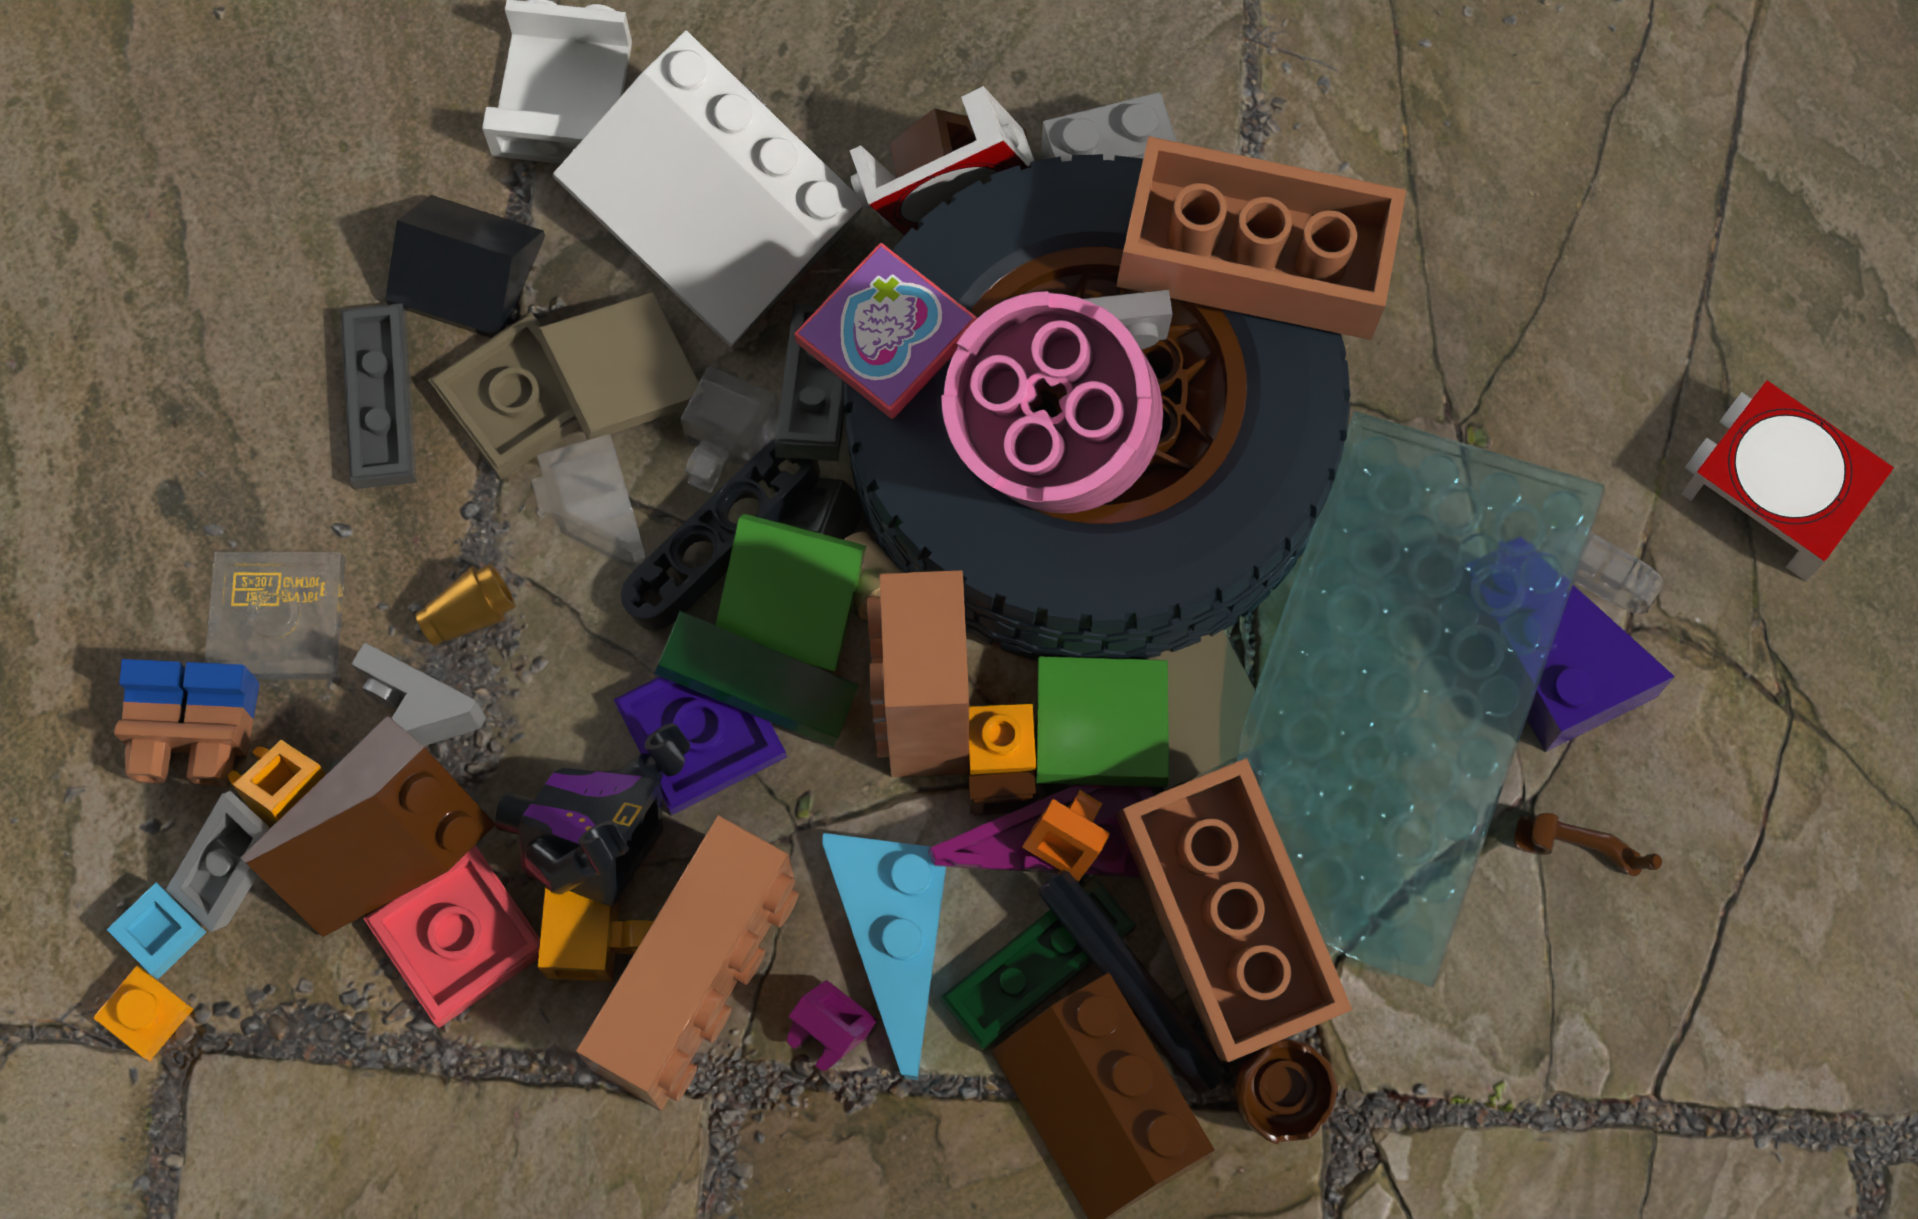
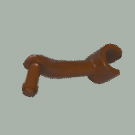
M1541 813L1536 817L1521 815L1517 821L1514 847L1524 852L1538 855L1551 854L1554 840L1557 839L1596 850L1606 856L1619 869L1631 876H1638L1642 869L1657 870L1662 865L1661 857L1655 853L1641 856L1637 851L1630 848L1611 833L1558 821V816L1553 813Z

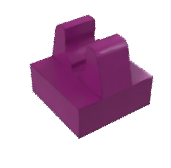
M825 980L803 995L789 1015L793 1022L787 1037V1043L795 1049L804 1043L811 1034L824 1045L823 1055L818 1059L815 1066L825 1071L863 1042L878 1019L831 982Z

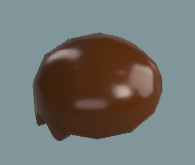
M1283 1039L1252 1052L1240 1064L1234 1094L1240 1116L1256 1134L1278 1145L1280 1142L1312 1138L1334 1110L1338 1085L1330 1062L1306 1042Z

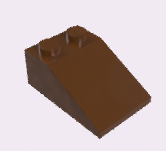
M387 716L240 858L314 930L324 937L448 872L496 824L421 743Z

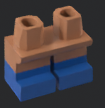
M122 659L119 684L125 689L122 720H119L116 724L114 735L126 745V775L137 783L167 782L171 753L190 754L187 779L191 783L201 786L226 787L229 781L227 775L232 771L235 756L247 757L260 682L245 665L186 662L185 668L181 662Z

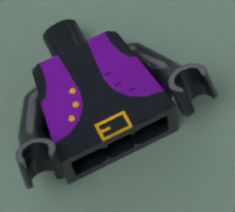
M671 723L658 728L647 738L645 748L649 754L643 753L621 769L604 772L572 768L555 770L535 798L506 792L500 799L496 810V828L500 831L519 835L522 869L527 875L538 879L551 893L560 895L571 891L614 907L663 831L661 779L663 778V773L665 776H674L681 772L685 764L684 754L688 753L691 747L690 743L679 727Z

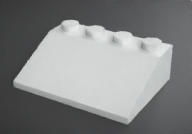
M687 30L640 74L556 169L552 176L729 347H732L855 223L863 209L855 192Z

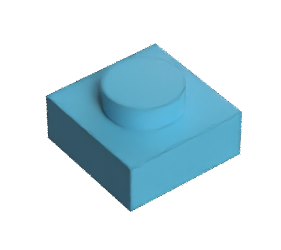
M155 883L107 929L148 973L156 979H159L207 933L158 883Z

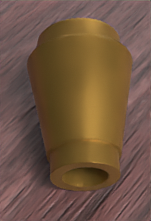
M488 564L479 570L472 566L429 602L424 609L415 613V617L428 641L433 646H436L443 641H449L505 621L504 614L514 609L516 604L508 586L492 564Z

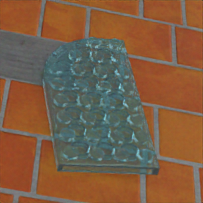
M1356 411L1353 412L1348 426L1343 455L1332 489L1312 528L1247 712L1240 737L1237 762L1245 758L1249 761L1324 942L1343 954L1366 964L1434 988L1605 493V486L1601 483Z

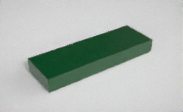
M681 611L654 672L655 675L831 747H834L839 739L858 688V684Z
M1095 875L1080 885L1122 939L1135 930L1136 924ZM1050 909L941 996V1002L981 1052H983L1093 964V962Z

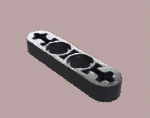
M775 439L767 443L625 580L620 593L621 603L636 624L644 629L656 631L667 628L676 622L680 611L685 613L727 573L737 524L730 522L728 517L734 503L740 499L754 498L759 501L760 505L755 517L779 523L817 484L820 476L818 460L776 458ZM787 460L792 464L798 463L800 469L791 475L786 471L781 472L778 466ZM761 480L765 481L769 489L771 487L774 489L776 494L769 499L761 485L758 484ZM700 541H707L713 544L714 551L712 557L706 564L696 568L684 565L683 557L689 546ZM670 567H673L684 581L680 586L666 573ZM650 589L657 594L660 593V596L663 598L656 607L646 603L642 598Z

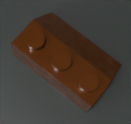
M1110 973L1103 975L1051 1005L991 1050L1087 1219H1109L1204 1163L1215 1151Z

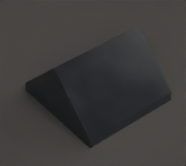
M430 195L396 222L385 297L387 305L402 303L406 311L492 338L506 329L545 238L544 230Z

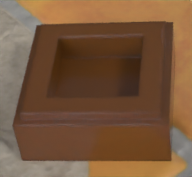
M1034 771L968 776L970 814L974 816L1008 814L1034 803L1036 798Z

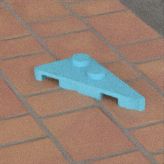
M823 833V849L839 891L841 902L900 1074L905 1079L918 1080L947 867H936L933 865L928 854L930 846Z

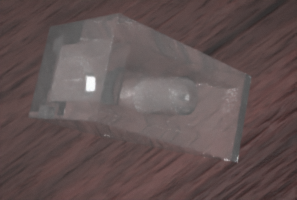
M610 434L537 454L542 476L531 479L542 516L553 513L562 534L632 570H635L647 559L619 459Z

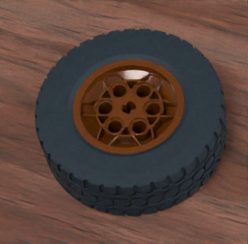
M1103 154L1072 155L1071 161L1062 162L1061 156L1032 161L1029 168L1023 170L1017 165L992 174L989 177V182L984 185L979 180L955 193L949 205L944 201L920 220L918 231L911 228L892 251L977 318L993 306L1007 299L1033 292L1048 291L1051 294H1064L1081 299L1144 293L1116 287L1143 159L1115 155L1114 161L1103 160ZM1170 298L1173 314L1167 339L1159 340L1155 345L1141 349L1150 365H1156L1168 374L1163 379L1157 380L1162 397V430L1165 436L1159 439L1156 451L1149 465L1130 488L1108 503L1076 513H1050L1024 506L981 480L962 461L948 436L942 412L941 395H944L946 375L952 357L893 420L844 381V409L848 452L855 489L860 497V506L873 534L876 533L877 543L904 573L963 570L966 632L990 645L995 640L1002 643V650L1032 659L1034 653L1043 657L1146 660L1160 656L1161 652L1165 650L1178 651L1201 642V636L1208 634L1213 636L1238 622L1239 618L1237 616L1241 615L1244 618L1270 596L1271 589L1274 590L1281 584L1296 565L1297 558L1304 553L1312 538L1332 489L1348 432L1349 399L1351 395L1348 362L1345 360L1346 350L1342 335ZM1051 386L1046 387L1040 392L1043 403L1035 411L1045 410L1051 417L1058 416L1062 412L1059 400L1067 395V391L1058 394Z

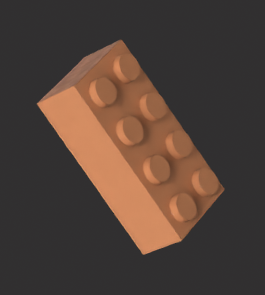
M1148 136L1116 287L1140 292L1169 290L1170 298L1372 340L1386 306L1406 190Z
M963 570L880 574L881 597H867L868 633L872 663H870V692L877 758L890 757L891 777L969 774V690Z
M1247 758L1115 812V816L1203 1029L1218 1060L1224 1062L1233 1061L1352 1011L1350 1002Z
M717 816L576 1050L578 1055L594 1073L662 1111L669 1098L676 1102L682 1098L697 1071V1066L691 1063L692 1058L704 1039L713 1043L719 1036L732 1010L725 1002L738 981L747 985L753 978L765 955V950L759 947L771 924L780 928L785 923L797 902L799 893L792 890L796 881L788 853L723 817Z

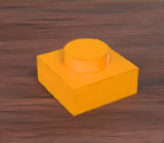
M137 965L93 1018L142 1058L151 1061L194 1008Z

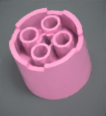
M1048 291L1033 292L1007 299L993 306L978 317L958 340V347L947 371L944 395H941L944 423L953 447L962 461L988 485L1012 500L1035 510L1050 513H1076L1090 510L1112 501L1130 488L1145 471L1156 451L1162 430L1163 404L1161 391L1156 375L1139 345L1128 329L1112 313L1101 306L1078 297L1051 294ZM1049 386L1058 394L1067 391V395L1059 400L1062 412L1055 417H1051L1045 410L1035 411L1043 403L1040 392Z

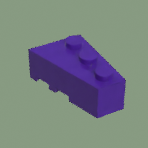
M1521 537L1465 563L1452 587L1545 752L1657 698L1675 677Z

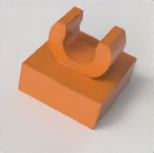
M1079 790L1072 804L1068 807L1052 799L1032 828L1022 848L1057 869L1070 872L1074 879L1079 881L1100 854L1110 835V832L1093 823L1103 803Z

